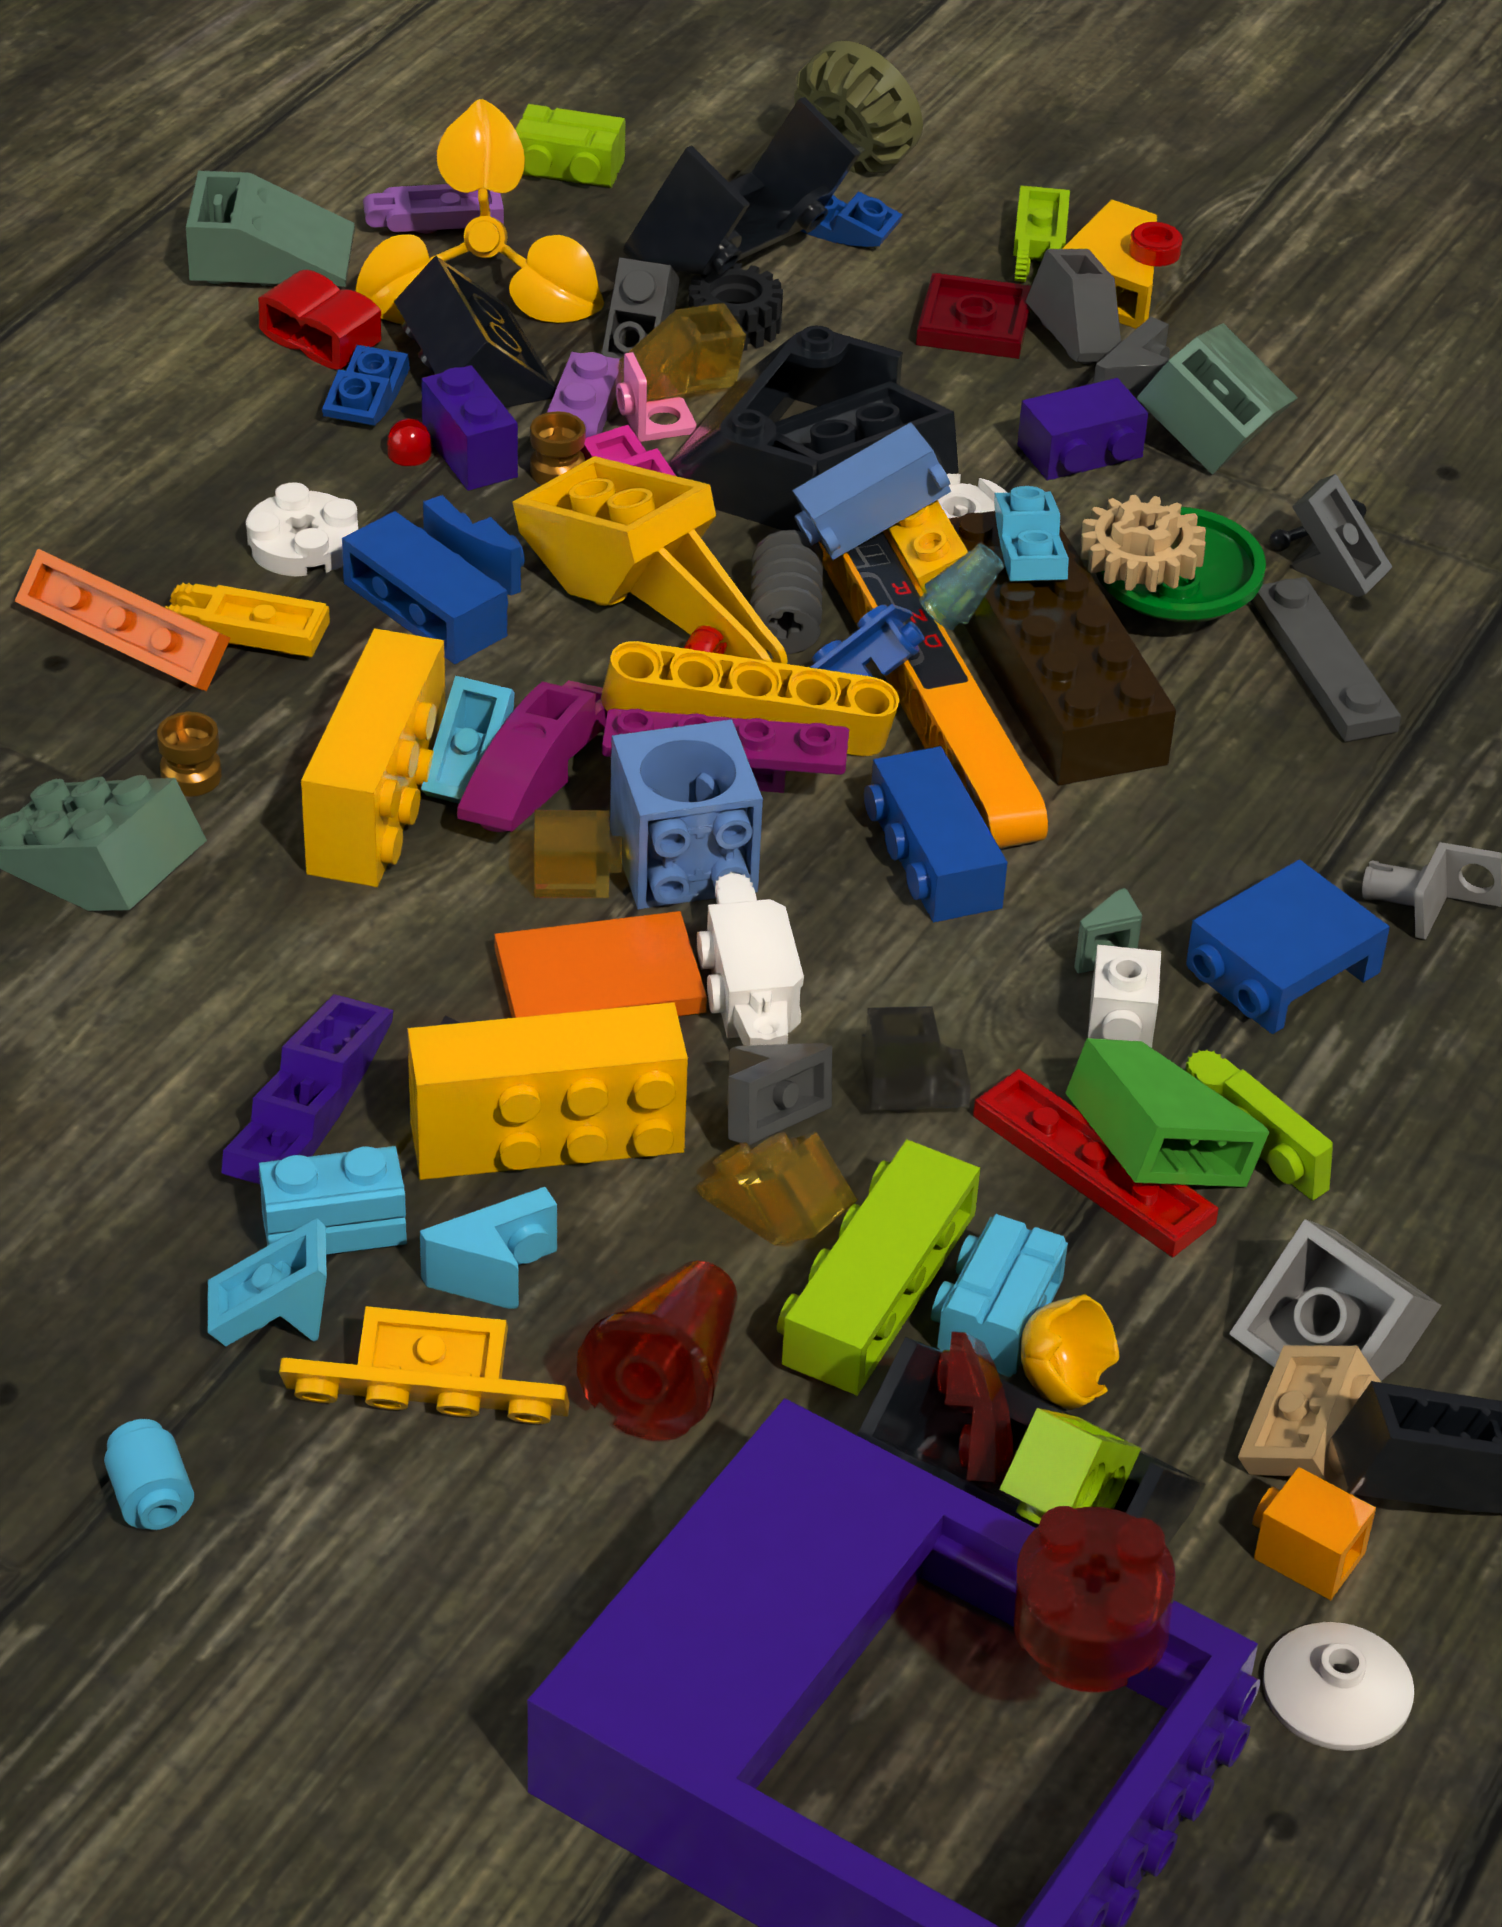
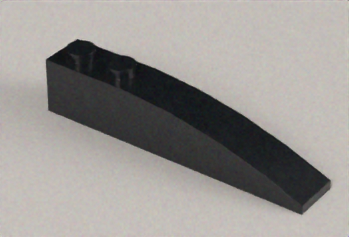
M1371 1381L1332 1436L1350 1494L1476 1512L1502 1513V1401Z

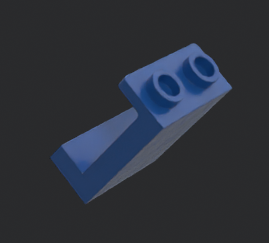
M1299 859L1192 921L1186 965L1199 980L1210 985L1238 1007L1245 1016L1252 1018L1268 1032L1274 1034L1284 1028L1287 1008L1293 1000L1343 970H1347L1362 983L1381 973L1390 926Z

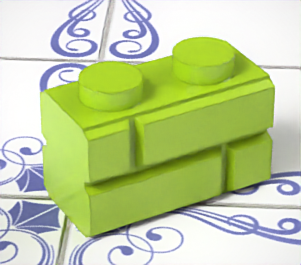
M528 104L522 119H520L515 129L524 149L525 168L523 175L612 188L625 157V118L560 108L551 110L547 106Z

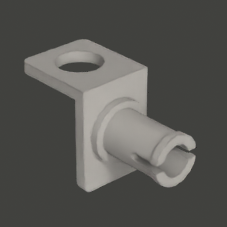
M1440 842L1429 864L1425 865L1422 870L1382 864L1379 861L1372 860L1369 862V867L1366 868L1363 878V898L1365 900L1374 899L1415 907V937L1426 940L1447 897L1502 907V853ZM1468 864L1481 865L1491 872L1494 884L1487 888L1473 886L1465 880L1461 869Z

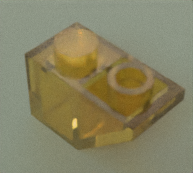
M725 303L677 309L628 353H634L646 377L647 400L696 392H708L710 390L732 387L737 382L746 334ZM624 356L619 360L618 369L620 370L623 377Z
M781 1132L764 1140L755 1148H750L747 1142L737 1144L720 1154L713 1161L716 1171L696 1186L703 1199L774 1246L815 1237L858 1201L817 1132L790 1139L785 1132Z

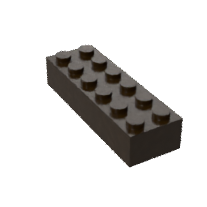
M995 511L968 513L964 516L948 518L965 545L971 559L968 564L950 572L957 590L948 593L950 601L1057 785H1066L1168 765L1176 709L1061 526L1059 536L1069 557L1068 580L1010 581L1001 551Z

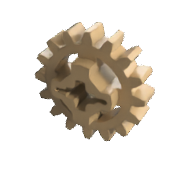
M1130 495L1129 501L1123 504L1112 498L1108 500L1107 510L1094 507L1091 509V519L1083 520L1080 557L1081 559L1089 560L1088 571L1090 573L1105 571L1104 582L1107 584L1123 580L1125 581V590L1132 591L1136 584H1145L1149 592H1156L1157 585L1164 582L1167 586L1174 589L1178 587L1179 576L1192 580L1195 577L1196 567L1203 566L1206 529L1205 527L1197 526L1198 516L1195 513L1181 515L1182 504L1179 503L1161 506L1160 497L1154 496L1149 503H1141L1137 495Z

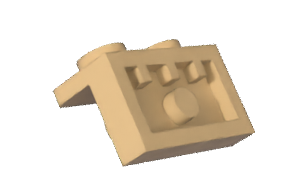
M1283 1345L1238 1455L1239 1460L1249 1475L1292 1476L1296 1469L1300 1467L1347 1491L1348 1486L1332 1436L1370 1382H1381L1358 1346Z

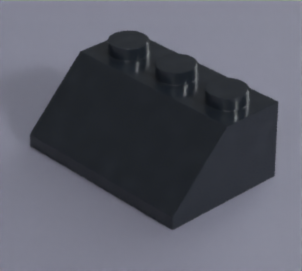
M436 255L394 300L405 320L401 324L403 330L412 340L419 344L421 348L418 352L419 358L435 374L443 373L445 370L454 367L462 368L472 365L505 408L553 398L557 386L509 307Z
M892 381L774 422L776 425V440L773 447L818 460L817 476L910 422L933 449L939 464L943 467L946 474L959 473L954 411Z

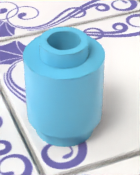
M137 1419L127 1422L112 1432L107 1441L104 1463L124 1520L129 1525L140 1529L160 1530L172 1526L189 1510L194 1500V1491L174 1437L171 1433L164 1430L158 1422L150 1419Z

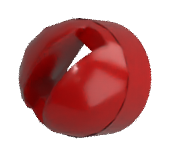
M406 418L397 421L391 427L387 438L388 457L392 462L402 466H417L430 459L431 437L423 423L417 419Z

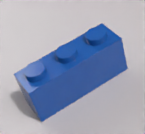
M396 511L342 538L344 584L412 634L444 640V657L453 664L459 663L508 636L507 590L496 580L490 579L466 562L459 554L452 552L428 535L424 529L417 527Z
M939 746L873 759L871 785L865 786L864 802L867 814L871 821L879 822L885 833L886 846L890 857L901 862L906 872L911 896L914 900L921 899L933 923L1002 909L1008 862L943 748Z

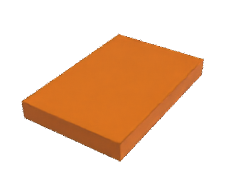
M681 911L495 934V953L512 1018L675 1002L678 1016L706 1013L707 995Z

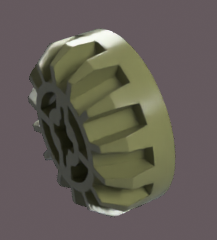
M835 41L823 47L797 74L796 90L794 91L795 104L800 98L805 97L861 153L851 167V172L858 173L864 169H867L870 173L888 172L918 144L923 130V119L918 100L902 74L876 51L851 41Z

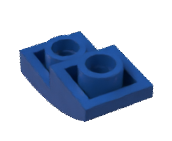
M859 191L848 204L832 195L825 206L828 214L821 224L809 233L804 229L801 232L845 245L862 247L880 246L899 224L903 214L886 206L881 200L869 197Z
M357 345L347 370L338 369L322 407L323 416L375 426L388 412L410 369L408 354Z
M443 495L423 501L424 530L428 535L452 552L459 554L466 562L490 579L496 580L507 590L508 595L512 596L521 592V567L524 565L525 558L522 546L515 536L509 535L492 517L472 524L470 518L465 513H460Z

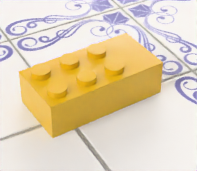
M374 628L301 779L307 875L378 887L387 865H395L398 862L403 843V829L406 824L413 825L418 816L421 787L423 782H428L434 755L433 747L446 708L444 640Z
M675 1002L407 1028L410 1123L420 1180L684 1153L688 1057Z

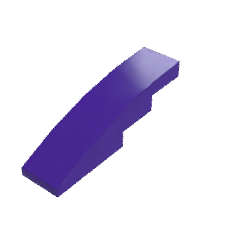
M333 994L282 1046L280 1070L253 1097L251 1122L223 1150L221 1174L260 1184L259 1163L282 1160L292 1155L313 1156L340 1117L370 1066L392 1023L394 1010Z

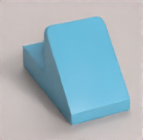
M455 675L433 747L434 755L428 782H423L421 791L426 796L460 803L482 756L499 729L514 711L515 692L512 689Z
M542 1187L420 1230L421 1278L429 1288L508 1309L518 1308V1265L534 1262L542 1256L557 1251V1203L547 1188Z
M316 1218L209 1279L208 1333L223 1345L228 1346L281 1316L309 1339L317 1341L327 1279L326 1225Z

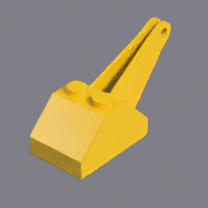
M593 456L512 502L519 533L568 594L594 601L597 605L607 606L623 601L627 597V593L631 592L690 635H692L697 627L702 625L717 629L724 637L720 642L727 643L725 655L788 663L787 654L782 644L766 627L701 539L716 517L710 484ZM767 650L771 653L773 660L769 657Z

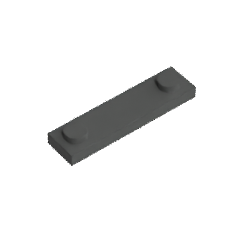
M1307 578L1284 579L1279 582L1262 584L1261 589L1251 602L1343 740L1346 742L1398 732L1401 719L1400 713Z

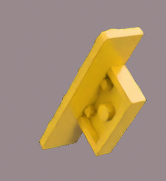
M366 1306L357 1365L281 1358L279 1374L287 1389H294V1395L299 1399L317 1403L336 1402L338 1394L365 1396L366 1404L381 1409L404 1410L408 1408L409 1401L435 1403L437 1404V1411L458 1417L478 1416L480 1408L508 1411L507 1417L509 1419L529 1424L549 1423L551 1415L568 1417L570 1404L567 1389L563 1385L501 1379L508 1325L506 1320Z

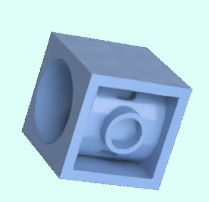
M733 720L612 735L610 830L637 909L716 898L715 883L718 881V877L730 874V872L740 875L745 874V877L750 878V882H753L752 887H754L755 892H758L763 798Z

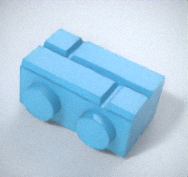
M365 1146L353 1149L350 1152L309 1157L292 1155L282 1160L259 1163L262 1215L267 1246L316 1218L326 1225V1255L407 1244L405 1191L396 1146L382 1148Z
M998 1214L990 1217L980 1238L968 1235L957 1260L956 1273L959 1274L956 1283L944 1281L937 1292L933 1304L931 1320L940 1323L937 1348L969 1363H972L974 1360L978 1361L980 1367L1008 1377L1016 1374L1022 1362L1021 1339L1027 1321L1039 1308L1052 1303L1063 1281L1068 1246L1064 1236L1037 1227L1029 1230L1025 1223Z

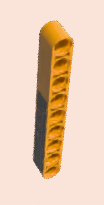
M884 530L832 560L819 542L823 550V566L856 625L867 612L884 604L887 607L895 604L909 609L913 613V616L906 620L903 625L912 621L920 629L925 640L917 645L919 648L917 654L910 657L890 674L884 676L888 683L897 691L899 703L925 749L939 746L943 748L999 848L1043 841L1048 832V818L1041 793L888 530Z

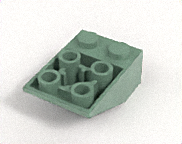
M198 171L186 223L189 280L207 281L212 284L244 282L259 283L263 286H277L300 270H311L327 277L336 286L346 287L355 223L252 173Z
M1224 323L1197 336L1167 361L1137 396V399L1155 419L1212 475L1298 398Z
M137 775L126 780L106 781L104 777H95L84 782L65 783L63 779H54L37 787L30 795L32 801L19 812L9 814L0 819V869L87 911L130 910L202 846L207 839L176 778L147 779L145 775Z

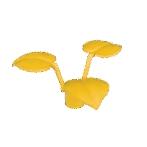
M484 99L476 100L444 132L437 149V165L440 174L453 189L463 193L478 190L480 216L472 219L466 226L464 243L436 256L446 262L469 251L481 258H491L502 253L522 268L513 276L509 285L513 301L522 312L537 320L566 323L578 321L596 314L604 306L596 270L590 255L577 241L562 235L545 236L531 245L527 259L506 245L508 236L505 226L498 219L491 217L488 190L496 193H508L517 187L525 168L524 149L515 128L508 118ZM415 235L390 237L376 246L364 262L357 279L356 292L371 299L381 309V319L402 324L405 320L394 300L435 256L429 258L425 243Z

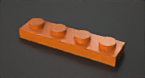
M37 549L15 599V602L206 692L230 641V637L40 549Z

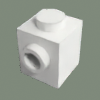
M1097 944L1091 988L1088 1038L1142 1041L1152 1048L1159 1001L1161 951Z

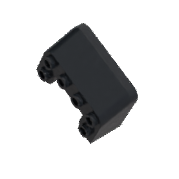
M905 1337L857 1436L1140 1582L1191 1514L1206 1484L1141 1450L1105 1528L1081 1525L1078 1532L1073 1533L1058 1527L1057 1531L1036 1524L1016 1512L1021 1500L999 1489L1036 1409L1040 1408L1068 1415L1072 1414L961 1358Z

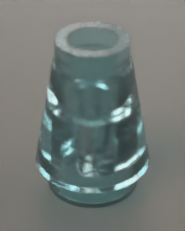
M979 543L972 551L966 553L925 583L926 592L920 597V603L935 621L949 630H954L960 623L967 624L996 580L999 572L1004 568V564L991 549Z

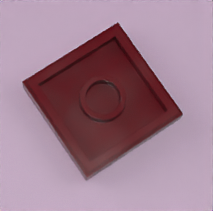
M932 273L917 329L916 345L1020 359L1031 311L1030 306L1025 302L1031 285Z

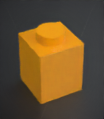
M1298 1467L1281 1490L1275 1487L1268 1489L1255 1511L1252 1524L1259 1528L1260 1531L1254 1559L1331 1601L1366 1553L1376 1507Z

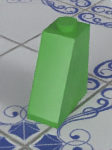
M1087 1038L1065 1092L1135 1183L1247 1187L1270 1133L1258 1120L1142 1041Z

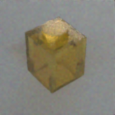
M535 810L534 898H609V873L622 872V836H610L609 810Z

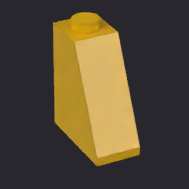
M1111 199L1062 249H1089L1115 278L1119 323L1137 329L1149 318L1154 266L1142 264L1132 258L1129 253L1131 232L1140 224L1157 222V215Z

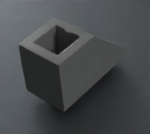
M1046 249L1025 302L1040 318L1042 325L1050 330L1062 344L1069 357L1083 364L1099 362L1121 343L1115 278L1089 249Z
M619 257L602 349L603 356L623 359L624 367V354L633 352L642 370L654 371L671 331L680 279L671 265Z

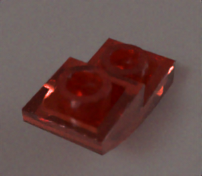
M952 1332L950 1350H943L940 1356L938 1386L940 1392L946 1394V1405L963 1413H973L972 1424H965L961 1432L959 1444L960 1463L963 1468H968L967 1480L984 1487L1000 1488L1014 1459L1013 1435L1003 1385L984 1342L966 1332Z

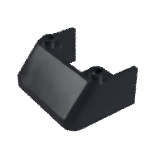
M802 97L797 101L752 172L728 182L692 145L685 148L625 243L623 252L633 260L671 265L675 272L709 275L716 271L718 274H723L738 260L803 229L809 233L819 226L828 214V210L825 208L826 204L861 153L805 97Z
M809 326L793 335L746 371L671 459L669 466L677 477L710 484L715 510L776 529L797 530L801 532L794 516L802 512L792 490L817 476L818 460L773 447L776 440V425L774 422L780 420L795 400L819 407L889 381L900 385L903 352L836 333L824 326Z

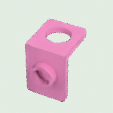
M625 353L624 382L617 384L616 397L621 415L626 417L639 441L643 442L693 434L696 431V422L685 400L681 397L647 402L646 377L634 353ZM657 413H671L677 416L679 420L673 424L661 425L652 422L649 418Z

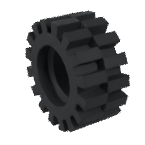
M735 263L733 269H729L723 274H718L715 271L709 275H695L691 280V285H689V330H693V336L697 340L704 337V344L712 347L716 342H719L721 350L729 351L730 345H737L738 351H747L748 344H752L757 349L764 346V340L771 343L776 339V333L779 334L781 331L783 303L781 282L779 279L773 280V274L767 270L759 274V267L750 265L748 270H743L742 263Z

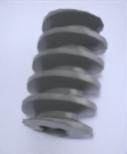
M781 530L768 535L758 543L752 554L750 605L766 627L782 644L786 654L806 650L817 641L821 634L819 625L822 622L823 550L819 542L811 546L805 534L797 530Z

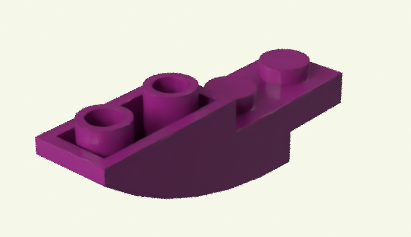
M570 680L562 686L543 681L539 683L510 714L488 746L457 807V819L481 824L484 829L493 832H513L568 783V760L605 728L607 711L603 707L601 700L603 688Z

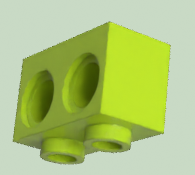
M1037 1408L999 1490L1021 1500L1016 1510L1019 1515L1045 1528L1057 1531L1058 1527L1073 1533H1077L1081 1525L1105 1528L1142 1448L1080 1417Z

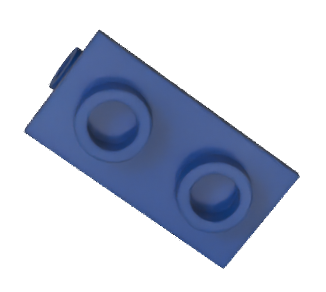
M885 604L880 605L867 612L858 621L857 625L860 629L843 642L835 640L818 650L812 657L814 664L810 668L873 677L866 667V664L873 660L881 673L887 676L910 657L919 652L917 645L924 641L925 638L912 621L903 625L906 620L913 616L911 610L895 604H891L888 607Z

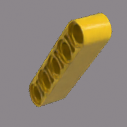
M628 641L619 644L613 649L601 695L602 705L607 712L610 709H642L651 712L698 713L716 717L761 718L767 721L806 724L823 723L832 726H844L849 729L847 754L857 756H872L880 753L885 748L900 701L898 693L892 685L875 677L639 641Z

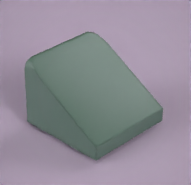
M1126 888L1119 889L1080 921L1074 965L1077 973L1094 970L1097 944L1138 949L1142 914Z

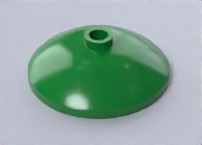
M1181 507V515L1195 513L1198 516L1197 526L1205 527L1206 529L1203 566L1196 567L1195 577L1192 580L1179 576L1178 587L1174 589L1163 582L1157 585L1156 592H1149L1145 584H1136V587L1129 591L1125 590V581L1117 580L1110 584L1105 583V571L1096 572V575L1103 587L1113 597L1140 614L1165 621L1200 622L1225 616L1250 602L1262 587L1266 560L1259 542L1241 525L1210 511Z

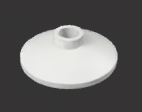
M1320 1622L1296 1628L1283 1636L1273 1646L1264 1666L1263 1690L1266 1701L1276 1718L1296 1736L1320 1747L1333 1750L1355 1751L1380 1745L1402 1729L1412 1709L1414 1684L1406 1662L1381 1637L1354 1625ZM1336 1670H1341L1347 1673H1340Z

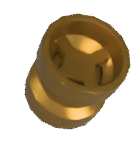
M556 411L539 415L532 421L530 441L535 451L532 452L530 458V473L532 479L538 484L543 485L585 461L584 454L580 450L585 444L586 428L584 422L578 416Z
M190 711L176 713L164 719L157 729L158 747L162 755L160 762L161 778H176L184 796L187 797L200 796L212 791L219 785L222 777L219 755L216 753L219 747L216 722L207 715Z

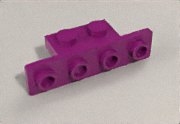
M610 709L607 712L602 754L606 757H611L612 735L732 719L759 790L784 793L786 771L844 774L846 772L849 729L844 726H832L823 723L806 724L767 721L761 718L741 719L706 716L698 713L677 714L651 712L642 709Z

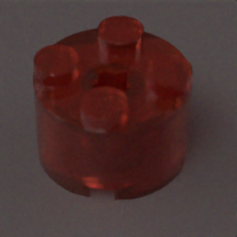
M1058 1506L1048 1510L1042 1516L1039 1526L1028 1536L1022 1546L1017 1562L1014 1631L1022 1651L1024 1652L1025 1647L1033 1659L1039 1663V1671L1052 1682L1083 1692L1113 1691L1126 1686L1129 1677L1138 1674L1148 1667L1149 1672L1161 1660L1167 1648L1170 1635L1176 1575L1174 1562L1165 1544V1535L1160 1526L1152 1520L1136 1518L1127 1513L1109 1508L1083 1507L1074 1509L1069 1506Z

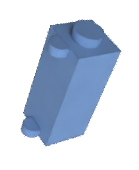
M910 422L792 490L802 510L794 518L810 545L812 546L820 542L832 560L952 492L949 487L951 483L943 467L939 464L933 449Z

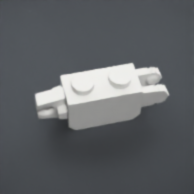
M730 872V874L722 877L719 876L718 881L715 883L717 904L708 905L707 931L697 932V953L701 970L711 969L712 975L707 977L711 1013H721L727 1038L740 1037L743 1045L788 1044V1033L801 1023L799 1005L800 989L803 986L804 975L786 907L771 899L757 900L754 887H752L753 882H750V878H746L745 874L740 875Z

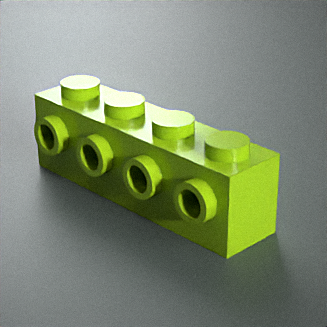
M908 1139L905 1140L891 1162L883 1160L873 1175L869 1187V1195L861 1206L853 1204L848 1209L841 1224L839 1239L831 1250L823 1248L818 1253L811 1267L807 1286L800 1296L794 1293L791 1294L780 1312L777 1332L784 1335L782 1365L858 1396L975 1216L980 1167Z

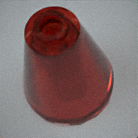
M706 1261L687 1262L598 1321L590 1329L578 1349L576 1373L583 1393L591 1405L596 1408L600 1402L609 1412L617 1417L612 1425L626 1434L650 1441L672 1440L685 1435L691 1427L706 1416L713 1402L738 1301L737 1289L730 1276L720 1267Z

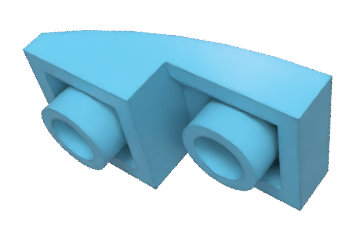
M1033 486L1015 487L1010 493H994V508L999 541L1009 580H1068L1069 557L1059 536L1060 512L1052 493Z

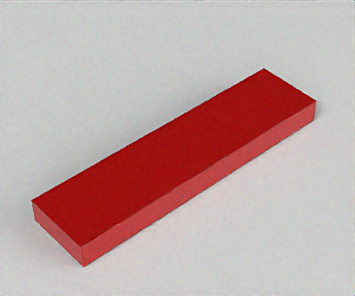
M1017 1069L975 1100L973 1117L1172 1258L1216 1224L1219 1208L1187 1185L1135 1183L1078 1109L1020 1069Z

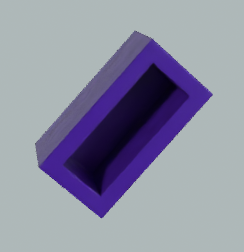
M473 366L454 367L445 370L443 373L421 378L423 424L427 427L432 445L465 488L469 491L517 478L518 423Z
M1118 378L1025 399L1021 403L1017 445L1047 481L1142 458L1148 412Z

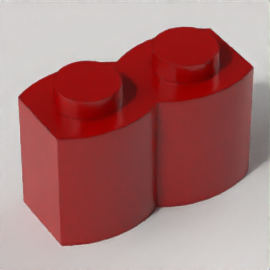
M300 270L258 298L259 329L275 343L289 349H300L312 361L329 369L338 370L346 366L350 362L357 345L373 347L381 341V309L371 299L356 291L340 290L330 279L315 271Z

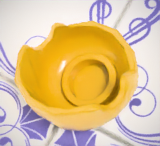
M1086 1294L1049 1303L1031 1315L1022 1334L1021 1361L1025 1376L1035 1392L1042 1399L1061 1409L1067 1410L1082 1407L1094 1401L1095 1398H1099L1107 1393V1387L1099 1385L1098 1380L1102 1372L1119 1360V1348L1113 1325L1101 1304Z

